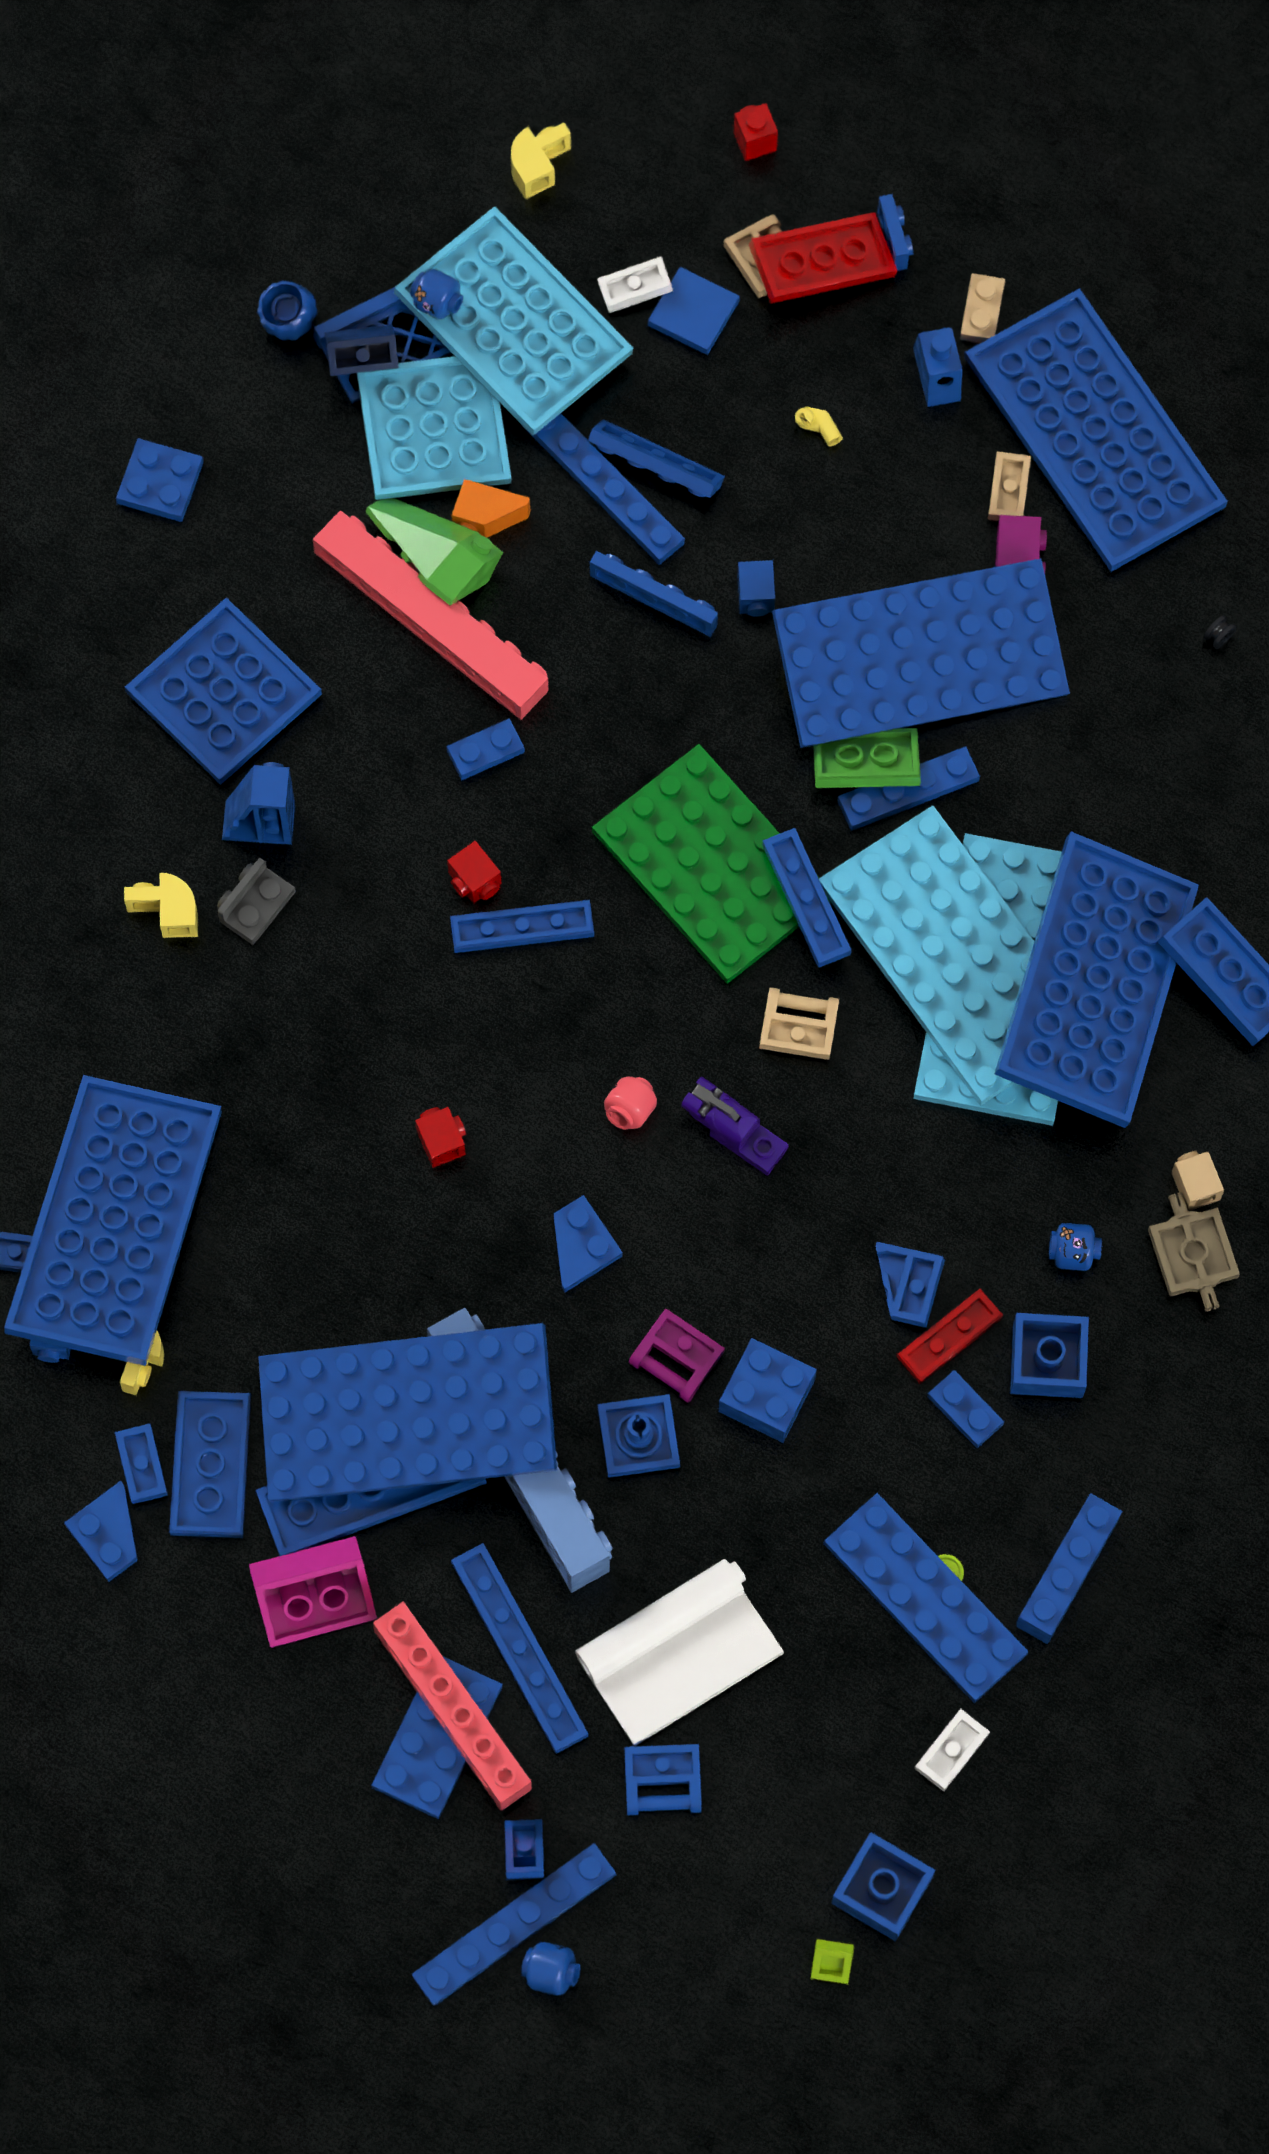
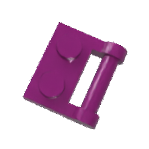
M665 1308L636 1348L628 1363L637 1369L642 1367L679 1392V1397L689 1403L725 1352V1348ZM653 1347L657 1348L693 1373L688 1381L648 1355Z

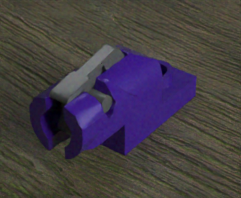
M700 1077L697 1080L696 1088L692 1093L688 1092L682 1102V1107L693 1118L710 1129V1136L767 1176L788 1150L789 1144L760 1125V1118L741 1106L734 1098L704 1077Z

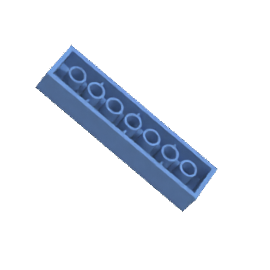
M466 1308L427 1328L428 1336L485 1330L478 1316L474 1315L471 1317ZM557 1462V1471L504 1476L571 1593L610 1572V1559H612L610 1551H612V1547L603 1531L596 1533L592 1522L594 1516L584 1499L578 1502L574 1491L576 1485L566 1468L560 1471Z

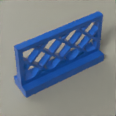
M395 287L314 327L313 338L319 349L322 348L327 357L325 332L384 326L386 324L381 322L389 319L387 325H391L394 316L403 312L413 315L415 318L410 332L393 327L396 335L408 338L404 353L397 352V357L401 360V363L444 358L452 354V352L441 341H438L435 335L431 339L414 333L418 317L394 294ZM415 340L431 345L428 356L422 359L408 356L411 341ZM435 347L441 348L433 353ZM351 374L337 375L351 403L359 401V390L355 392L349 381Z

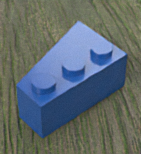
M267 762L263 766L254 765L226 800L222 840L292 844L295 801L289 767H284L282 764Z

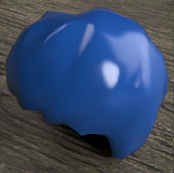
M283 280L278 283H272L259 298L257 313L260 317L261 325L267 333L283 341L297 340L309 332L312 322L318 314L314 295L294 282Z

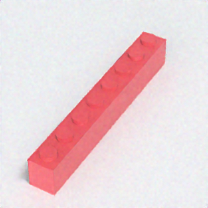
M340 510L313 538L315 554L520 720L548 692V675L539 664L535 662L530 664L521 657L520 650L510 641L504 643L495 636L494 629L484 620L478 622L469 615L468 608L461 601H457L450 606L428 589L418 578L419 573H417L416 566L412 562L406 563L403 558L400 559L391 552L392 548L383 538L379 536L374 538L366 531L365 525L353 515L348 517Z

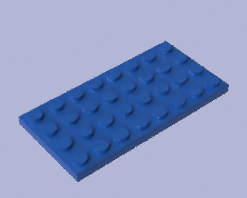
M1080 288L965 352V360L1111 572L1227 506L1228 501Z
M1041 558L772 611L800 748L1070 694Z
M1070 832L1064 843L994 1074L1126 1128L1132 1118L1176 966L1175 960L1157 941L1192 910L1199 885L1079 834Z
M83 1075L4 1326L5 1334L146 1366L222 1113L221 1106Z
M543 1323L258 1356L268 1501L278 1502L557 1471L546 1326Z

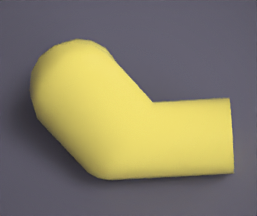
M805 407L796 412V423L803 429L820 432L828 446H834L842 440V435L827 411Z

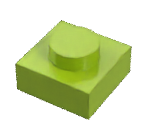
M817 1939L811 1978L848 1984L854 1945Z

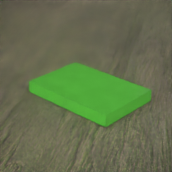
M917 728L894 729L813 745L815 788L920 786L921 775Z

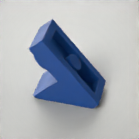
M542 1819L505 1821L506 1879H543Z

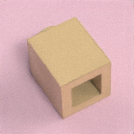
M1192 1151L1180 1156L1177 1159L1178 1162L1174 1164L1172 1176L1178 1191L1183 1193L1188 1211L1220 1201L1224 1188L1209 1151L1199 1155L1197 1151Z

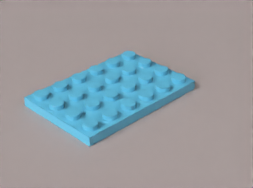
M495 206L404 279L394 290V294L532 436L633 353V347ZM430 269H438L459 281L461 285L460 294L464 298L456 314L450 313L445 319H436L415 308L413 297L410 296V290L419 273H426Z

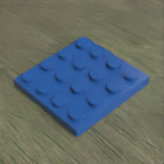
M227 597L125 686L126 693L220 785L322 695L321 688Z

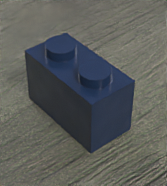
M393 325L325 332L328 366L331 376L399 368Z

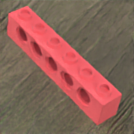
M404 1602L400 1603L374 1621L375 1633L502 1811L532 1790L531 1780Z

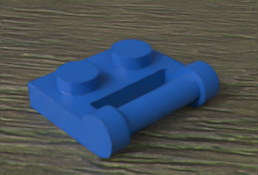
M699 1744L625 1747L627 1815H638V1811L690 1809V1813L702 1812ZM689 1784L688 1795L638 1796L637 1786Z

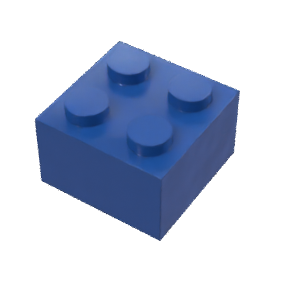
M1016 1313L1013 1322L1010 1394L1083 1398L1087 1384L1089 1317Z
M751 1338L719 1400L718 1412L784 1443L815 1382L817 1369Z
M870 1832L834 1893L831 1904L896 1942L931 1882L935 1870Z

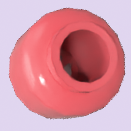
M628 1076L621 1078L604 1100L608 1120L616 1127L624 1130L640 1128L657 1106V1098L652 1085L641 1077Z

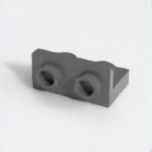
M259 858L254 865L250 863L243 869L238 879L240 881L233 891H226L217 904L220 923L252 945L256 943L296 892L294 886L269 870L266 861L262 858Z

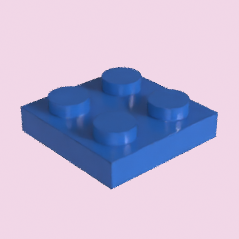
M138 438L116 496L117 504L182 522L204 463L203 456Z

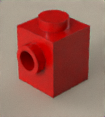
M766 103L759 106H746L738 113H735L734 135L745 161L777 151L778 131Z
M476 841L447 860L448 873L453 878L451 884L462 898L467 895L474 904L481 898L483 900L491 898L500 889L501 872Z
M438 1107L431 1108L423 1112L420 1118L415 1120L416 1131L432 1168L466 1155L465 1144L462 1136L466 1135L465 1128L459 1115L453 1117L449 1107L441 1110Z

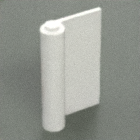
M723 1559L575 1651L585 1672L634 1746L784 1654L783 1649L745 1595L742 1582L746 1578L735 1561L729 1564L726 1559Z

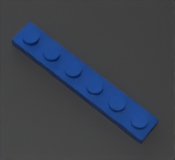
M561 413L532 436L659 565L685 544V538Z
M484 1543L452 1559L451 1563L554 1752L557 1754L587 1738V1730Z
M595 1843L412 1973V1977L433 2007L611 1880L616 1876V1872Z

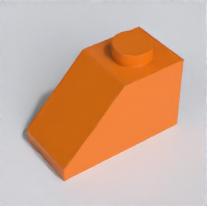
M464 479L452 513V522L477 531L482 536L488 538L527 519L530 515V498Z

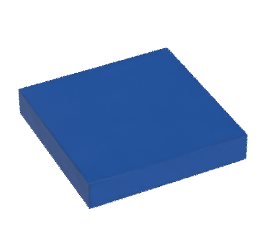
M680 267L671 281L673 291L663 294L648 320V326L708 355L738 305L740 296Z

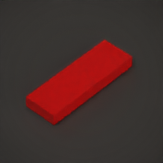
M979 1289L899 1352L897 1358L917 1382L921 1384L1003 1319V1314L986 1294Z

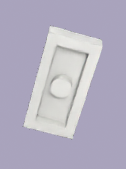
M662 257L597 279L609 313L673 291Z
M960 1709L917 1763L915 1769L942 1791H945L987 1738L990 1731Z

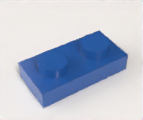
M892 194L880 196L877 213L884 237L897 270L907 269L909 255H913V247L910 236H904L901 227L905 224L902 207L895 205Z
M510 718L447 746V752L461 780L525 753L524 746Z
M955 1370L928 1393L927 1397L976 1448L980 1447L1004 1424V1421Z
M151 1424L115 1432L132 1504L168 1496Z

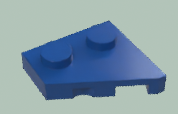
M584 1195L554 1213L561 1285L564 1292H567L623 1257V1252Z
M877 1242L876 1251L891 1319L926 1328L943 1270L944 1257Z
M121 1481L64 1522L66 1528L108 1582L138 1561L126 1490Z

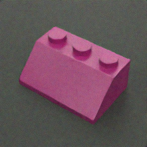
M356 1536L249 1564L270 1648L377 1619Z

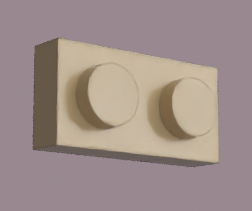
M972 273L960 340L982 343L995 336L1005 279Z
M997 452L988 515L989 520L999 521L1000 515L1023 516L1031 456Z

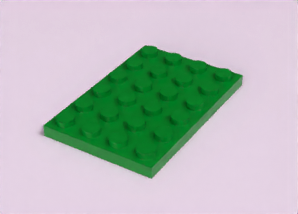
M700 744L696 745L592 827V833L727 984L799 928L798 922L762 846L763 840L780 833Z

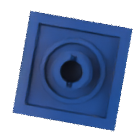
M670 1394L598 1404L608 1478L680 1468Z

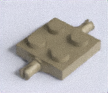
M1183 1193L1172 1194L1168 1199L1175 1216L1167 1222L1149 1226L1148 1229L1169 1296L1189 1291L1200 1292L1205 1311L1215 1310L1220 1305L1214 1287L1219 1283L1236 1279L1240 1275L1219 1210L1215 1208L1204 1212H1188Z

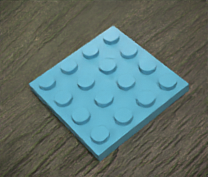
M456 356L398 363L399 368L357 373L375 500L461 490L464 479L487 486L511 484L500 402Z

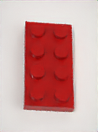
M875 212L751 238L749 248L771 303L895 277L898 271Z

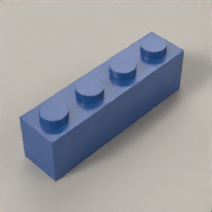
M1089 1494L1020 1614L1016 1627L1048 1645L1118 1523L1122 1513L1121 1510L1097 1496Z

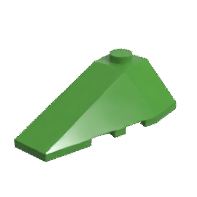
M395 498L380 499L368 506L365 511L388 540L396 541L401 547L402 552L400 556L406 563L413 562L420 571L418 575L420 581L450 606L487 584L503 554L488 538L482 536L477 531Z

